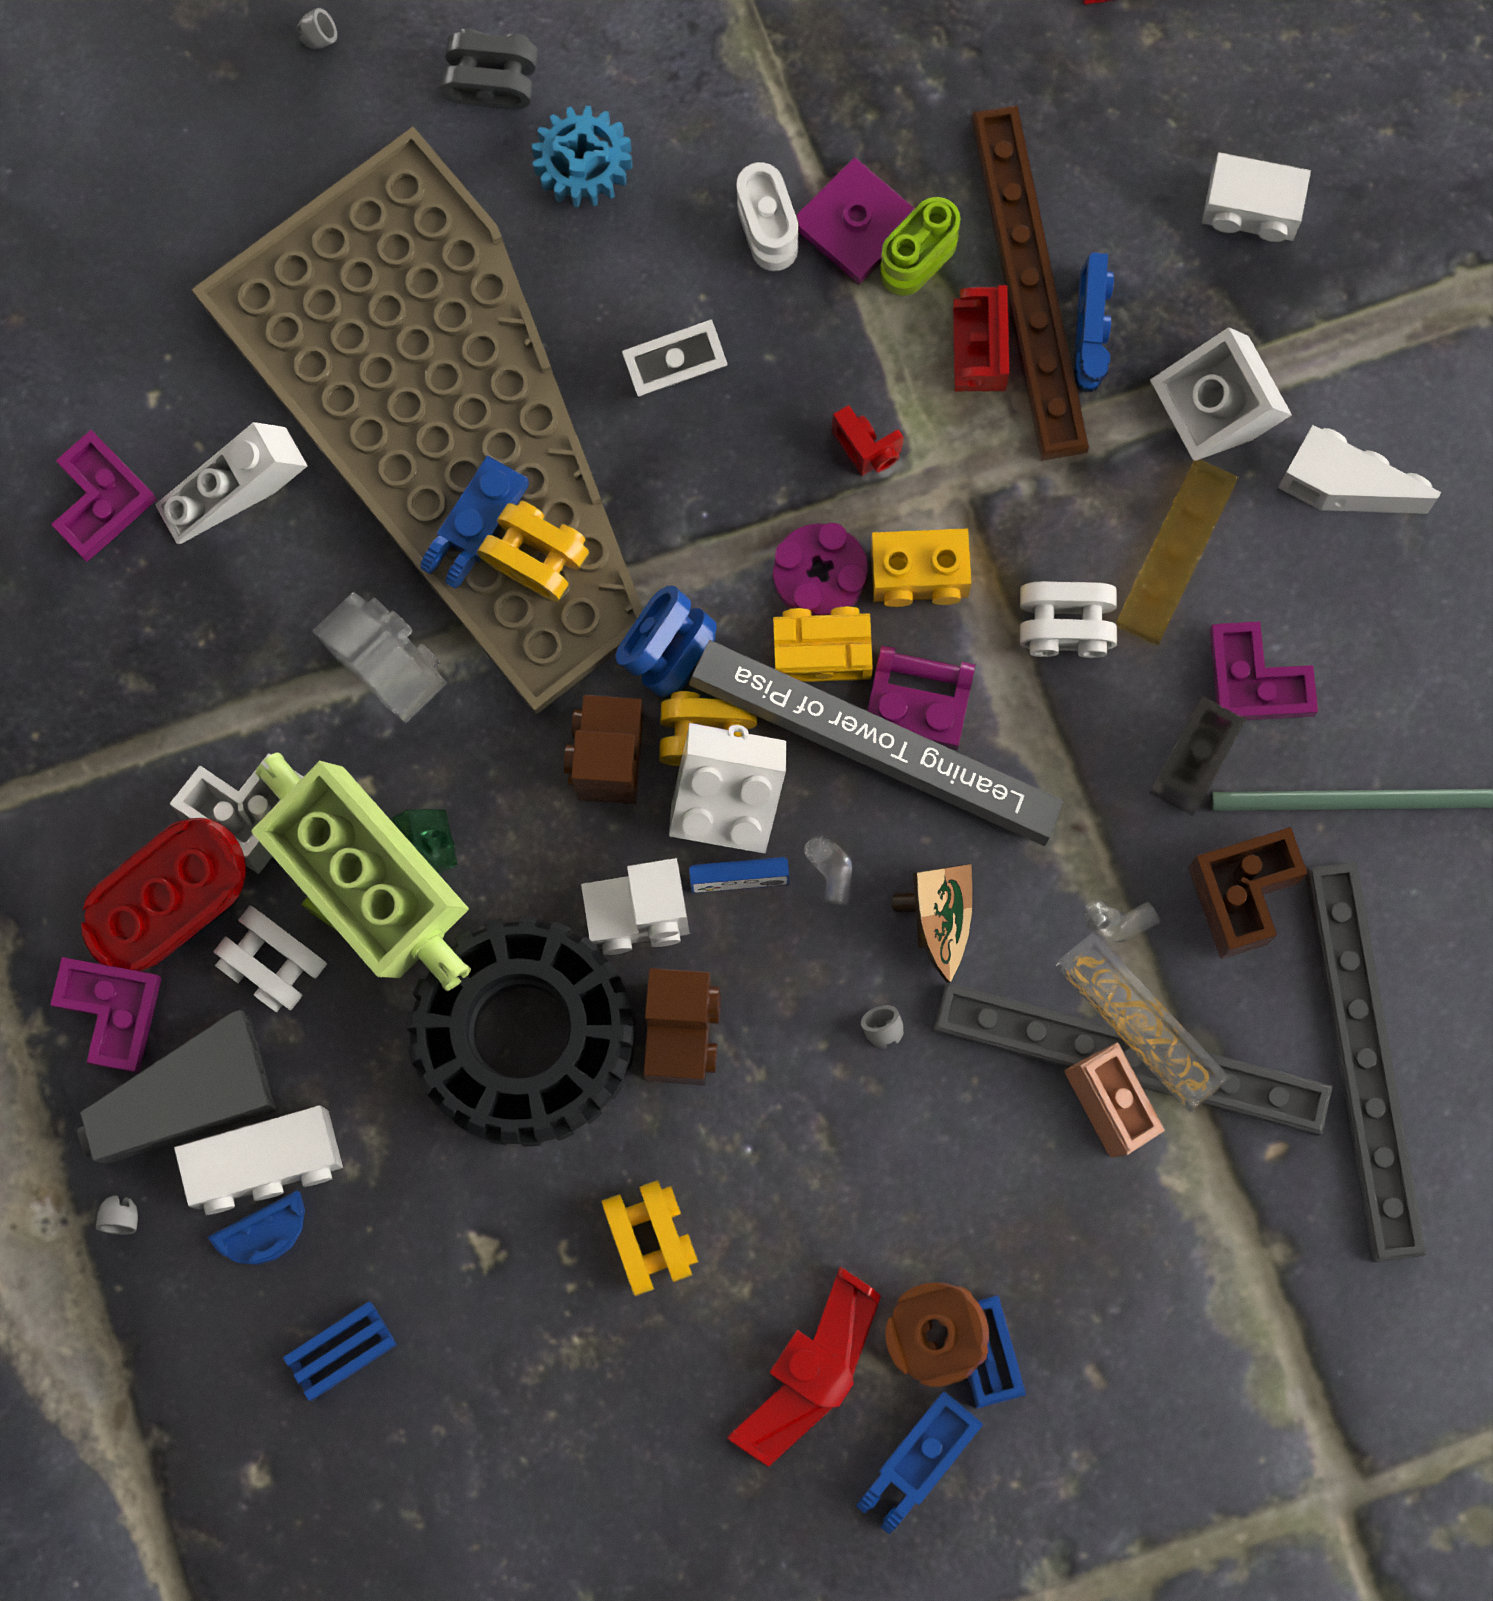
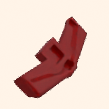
M840 1266L814 1340L799 1330L796 1331L769 1372L783 1382L784 1385L738 1426L727 1439L769 1467L833 1407H839L854 1385L853 1376L881 1295Z

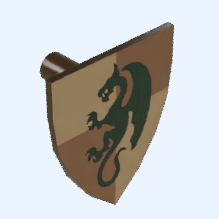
M971 864L913 873L914 893H895L892 897V908L895 912H916L918 948L926 949L935 969L949 983L962 960L969 935L972 916Z

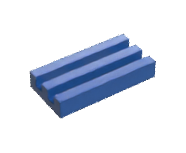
M999 1295L978 1300L977 1302L982 1310L991 1309L1012 1388L1007 1390L1002 1388L989 1340L987 1344L988 1354L984 1363L993 1393L984 1396L977 1368L968 1377L976 1409L1026 1395Z
M369 1301L284 1356L283 1359L287 1366H290L293 1376L298 1384H301L304 1389V1394L308 1401H313L398 1344L373 1303ZM365 1318H369L372 1324L305 1368L300 1362L302 1359ZM377 1333L382 1339L380 1343L314 1385L310 1378L311 1376Z

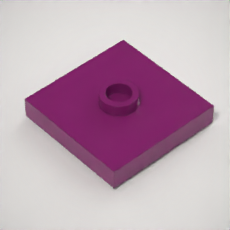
M854 157L796 215L798 232L860 285L881 264L882 246L886 238L915 208Z

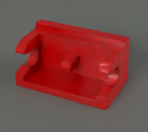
M1007 285L960 289V298L953 299L954 392L1006 391L1009 378Z

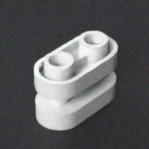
M767 163L750 164L740 172L737 179L738 214L756 263L767 270H783L789 267L797 257L798 221L781 173L774 166Z
M1032 582L1020 587V608L1024 611L1035 613L1034 620L1025 621L1020 624V645L1030 649V655L1051 657L1058 655L1059 651H1078L1080 657L1100 658L1107 655V650L1117 646V625L1102 620V614L1112 612L1117 608L1115 586L1091 582ZM1054 614H1083V620L1054 619Z
M250 905L238 919L249 931L238 945L226 936L213 951L220 957L215 966L238 984L245 976L259 986L253 995L276 1013L283 1005L291 1011L303 996L292 987L293 983L303 971L316 979L327 963ZM264 942L287 958L276 974L253 957Z

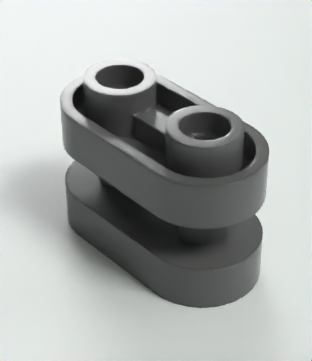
M462 29L448 38L445 59L452 66L445 68L442 72L440 93L446 99L459 104L503 109L526 108L530 104L533 88L532 81L526 76L535 72L538 49L530 43L527 37L521 34L510 33L505 36L483 34L474 29Z

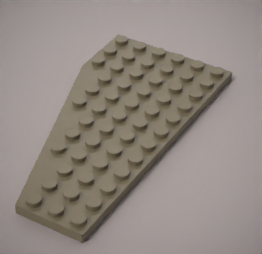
M412 127L191 290L199 303L535 715H537L616 654L620 643L643 611V608L603 507L581 444L570 420L534 320L512 267L499 228L418 131ZM487 455L528 478V488L519 502L525 501L535 506L545 515L543 520L559 528L561 524H565L581 533L586 539L583 545L588 549L589 554L579 570L563 566L559 573L567 580L569 586L558 602L551 601L494 569L482 559L480 563L475 562L458 588L455 589L445 583L447 573L458 555L462 553L453 547H450L441 564L433 573L429 574L420 569L425 552L428 551L433 540L438 537L437 532ZM501 528L496 537L502 540L507 531ZM524 542L519 548L522 552L542 563L547 555Z

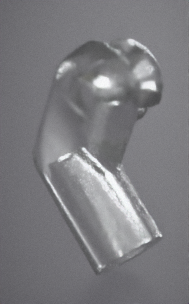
M814 836L810 838L805 844L804 854L826 877L824 902L832 905H848L852 872L850 857L829 837Z
M1095 900L1090 902L1083 912L1087 926L1094 934L1114 942H1126L1160 923L1156 911L1148 901L1124 913L1107 906L1106 902L1102 900Z

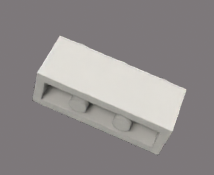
M321 1105L174 1147L188 1206L198 1210L204 1208L205 1215L230 1210L235 1207L234 1199L253 1194L254 1201L281 1195L284 1193L282 1185L301 1180L303 1187L329 1181L332 1179L331 1171L343 1168L329 1111Z

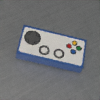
M785 857L698 864L689 867L692 893L789 885L788 859H785Z

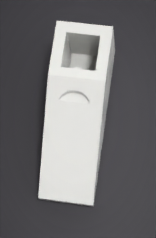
M253 422L163 497L155 506L176 544H181L276 493L308 465L286 427Z
M1312 425L1278 487L1319 510L1428 514L1441 494L1440 491L1432 488V484L1426 478L1415 473L1405 474L1390 466L1389 461L1379 453L1369 450L1362 451L1348 444L1346 438L1337 431L1329 428L1320 429Z

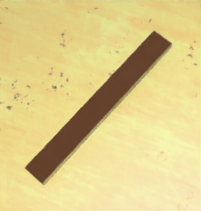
M1018 105L972 112L971 120L1004 282L1008 289V301L1041 461L1086 454L1089 450V444Z

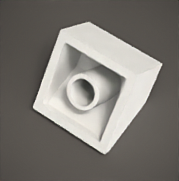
M1229 327L1150 379L1193 460H1199L1250 442L1292 415L1249 336Z

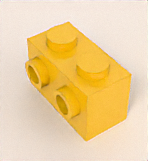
M968 528L872 532L873 602L884 601V605L889 607H904L911 605L913 600L932 599V603L937 605H951L959 603L961 598H968L971 588Z

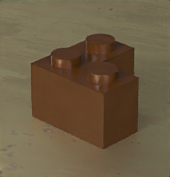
M583 695L582 710L574 709L572 738H575V743L565 747L564 774H568V785L574 786L578 800L636 804L644 718L642 699Z
M1291 827L1198 855L1188 867L1220 959L1266 946L1277 936L1263 895L1295 886L1308 874Z
M649 968L645 1014L648 1025L644 1065L646 1081L705 1085L706 1073L716 1072L717 1043L708 1042L710 1023L719 1024L721 994L720 987L712 986L710 972Z

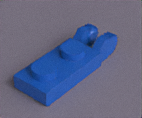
M1096 252L1089 254L1080 270L1074 377L1077 388H1080L1081 391L1084 390L1086 393L1087 391L1092 392L1094 389L1097 390L1098 386L1102 383L1101 380L1108 373V365L1110 363V353L1102 344L1108 343L1111 331V316L1104 315L1105 300H1110L1112 295L1114 272L1107 271L1108 254Z
M487 455L437 532L438 537L433 540L428 551L425 552L420 569L429 574L433 573L441 564L450 547H453L462 553L458 555L454 564L450 567L445 583L455 589L458 588L475 562L480 563L481 558L477 554V550L486 536L492 535L496 537L502 527L497 522V519L508 503L517 505L529 485L528 478Z
M942 1391L880 1468L879 1472L881 1475L859 1500L856 1507L865 1514L866 1511L876 1505L881 1498V1493L890 1482L897 1486L906 1495L896 1507H893L883 1519L884 1523L881 1525V1528L890 1535L915 1503L921 1504L980 1430L983 1423L945 1391Z

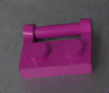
M881 645L867 711L949 749L958 750L976 664L961 662V666L895 653L896 648ZM891 671L957 685L955 695L952 697L889 684Z

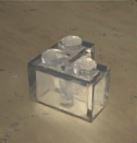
M352 592L312 630L314 635L343 666L358 676L378 700L405 723L447 684L436 671V668L441 664L436 656L422 643L416 647L408 638L413 632L409 625L393 610L389 612L374 597L367 602Z

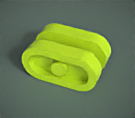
M932 197L924 200L886 238L882 246L880 278L888 291L900 296L916 293L952 257L957 247L960 227V213L954 203L942 197Z

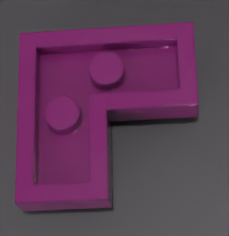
M90 430L56 460L58 465L86 494L51 525L88 562L149 508L157 498L112 450Z
M1261 621L1212 624L1209 630L1218 722L1316 716L1318 705L1313 665L1265 668Z
M62 957L50 1005L58 1009L97 1016L86 1063L139 1074L162 978L155 974Z

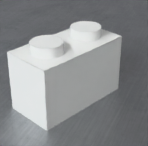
M1218 152L1211 173L1202 223L1213 225L1215 229L1226 233L1244 231L1258 234L1267 241H1293L1302 220L1311 170Z
M712 319L622 351L638 397L728 365Z

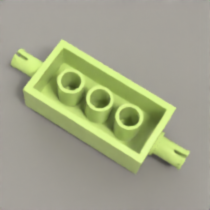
M274 753L263 760L269 768L266 769L260 764L255 774L268 785L280 801L251 832L377 977L401 978L420 959L440 981L446 991L460 984L462 981L457 976L461 975L463 978H466L471 969L461 961L443 938L444 934L469 910L466 904L344 767L319 761L301 779L280 753Z

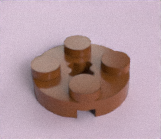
M931 1282L907 1290L898 1299L897 1302L899 1303L894 1308L892 1317L888 1318L885 1337L887 1349L894 1364L904 1374L908 1373L914 1379L921 1381V1384L930 1387H941L966 1379L985 1361L988 1354V1323L981 1306L973 1298L969 1290L945 1282ZM934 1319L938 1320L941 1326H946L949 1334L945 1338V1346L939 1349L936 1341L928 1342L926 1338V1332L932 1330V1320Z

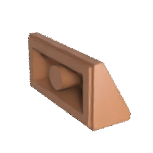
M1114 1043L1065 1069V1074L1110 1157L1128 1155L1165 1131L1119 1043Z

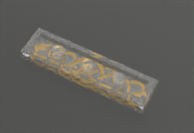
M1095 932L1057 961L1055 967L1189 1112L1193 1111L1228 1081L1229 1076Z

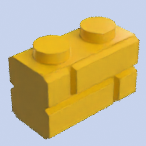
M846 606L832 609L831 615L811 616L810 610L795 608L785 610L783 617H773L775 670L802 682L872 679L870 613L859 614L858 608Z

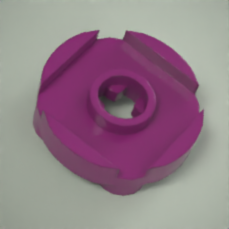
M817 523L800 527L790 533L776 548L773 565V583L779 598L789 609H808L811 611V616L831 615V610L834 608L854 607L865 588L868 574V562L865 552L858 540L846 532L844 527L838 523ZM821 561L823 564H830L833 569L828 571L829 580L821 582L817 576L809 578L807 572L812 569L813 562Z

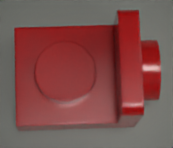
M850 405L833 414L831 432L861 476L873 469L877 473L882 472L898 461L904 439L898 429L874 442L877 438L870 422L863 415L857 417Z

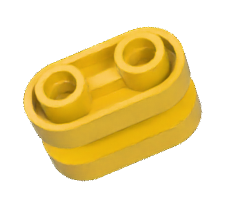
M520 501L518 505L508 503L497 519L499 525L507 531L501 540L495 536L487 535L477 550V554L488 565L537 594L551 601L558 602L569 586L567 580L559 574L563 566L579 570L589 554L588 549L583 545L586 541L585 537L565 524H561L557 528L543 520L545 515L535 506L525 501ZM524 542L547 555L544 562L542 563L519 550L521 544Z
M689 691L674 692L671 694V699L661 702L660 723L663 726L675 728L674 736L665 737L660 740L659 761L667 765L680 766L689 723L729 730L732 725H740L746 729H752L757 726V716L721 699L700 698L698 693ZM740 732L733 733L736 737H742Z
M658 1180L639 1187L644 1201L635 1205L625 1207L621 1194L601 1200L635 1296L654 1290L650 1274L668 1268L671 1278L675 1282L692 1276L689 1265L698 1262L689 1235L685 1234L678 1237L672 1217L681 1215L672 1187L669 1186L661 1189ZM651 1220L661 1249L642 1255L633 1226Z

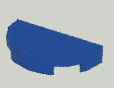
M297 1190L207 1238L218 1253L237 1263L260 1265L277 1260L293 1247L302 1231L305 1208L301 1193Z

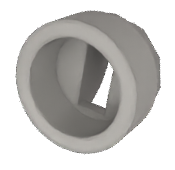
M317 8L305 14L298 23L297 31L303 33L299 39L308 48H324L334 43L337 39L335 24L330 15L322 8Z
M883 1005L875 1007L868 1011L861 1020V1026L866 1038L877 1048L887 1049L886 1044L892 1042L898 1044L904 1034L902 1019L897 1008L894 1006Z
M117 1195L106 1198L97 1213L96 1229L110 1234L125 1235L135 1233L138 1222L137 1206L128 1197H125L121 1204Z

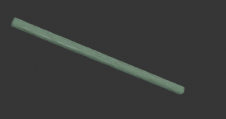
M1493 789L1211 792L1210 802L1211 811L1493 808Z

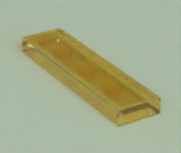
M1203 460L1193 461L1116 621L1117 627L1155 645H1159L1239 478L1238 476Z

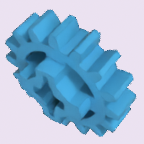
M586 106L583 115L576 116L573 108L568 107L566 119L561 120L553 114L550 116L552 129L539 127L537 130L541 143L532 144L533 157L536 159L532 162L535 176H541L540 181L544 191L554 188L555 200L561 202L569 195L572 196L574 207H579L582 198L585 197L589 198L593 206H597L598 194L603 192L612 199L615 197L613 184L626 185L627 178L624 170L632 169L633 165L632 156L628 154L632 151L631 141L629 137H623L624 130L621 122L610 126L609 112L604 111L596 118L592 115L591 106ZM595 135L603 138L605 141H600ZM558 171L565 172L569 178L564 177Z

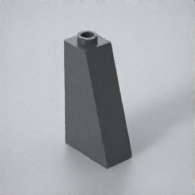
M242 1010L230 1013L80 1112L84 1126L78 1128V1136L85 1155H92L93 1161L106 1165L276 1111L250 1016Z

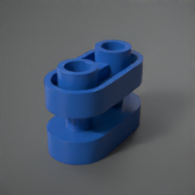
M672 585L666 586L649 600L620 643L616 652V661L631 675L638 676L642 674L643 685L655 695L667 697L674 692L683 690L687 685L690 672L702 656L709 640L715 642L717 624L701 608L691 609V600L677 587Z

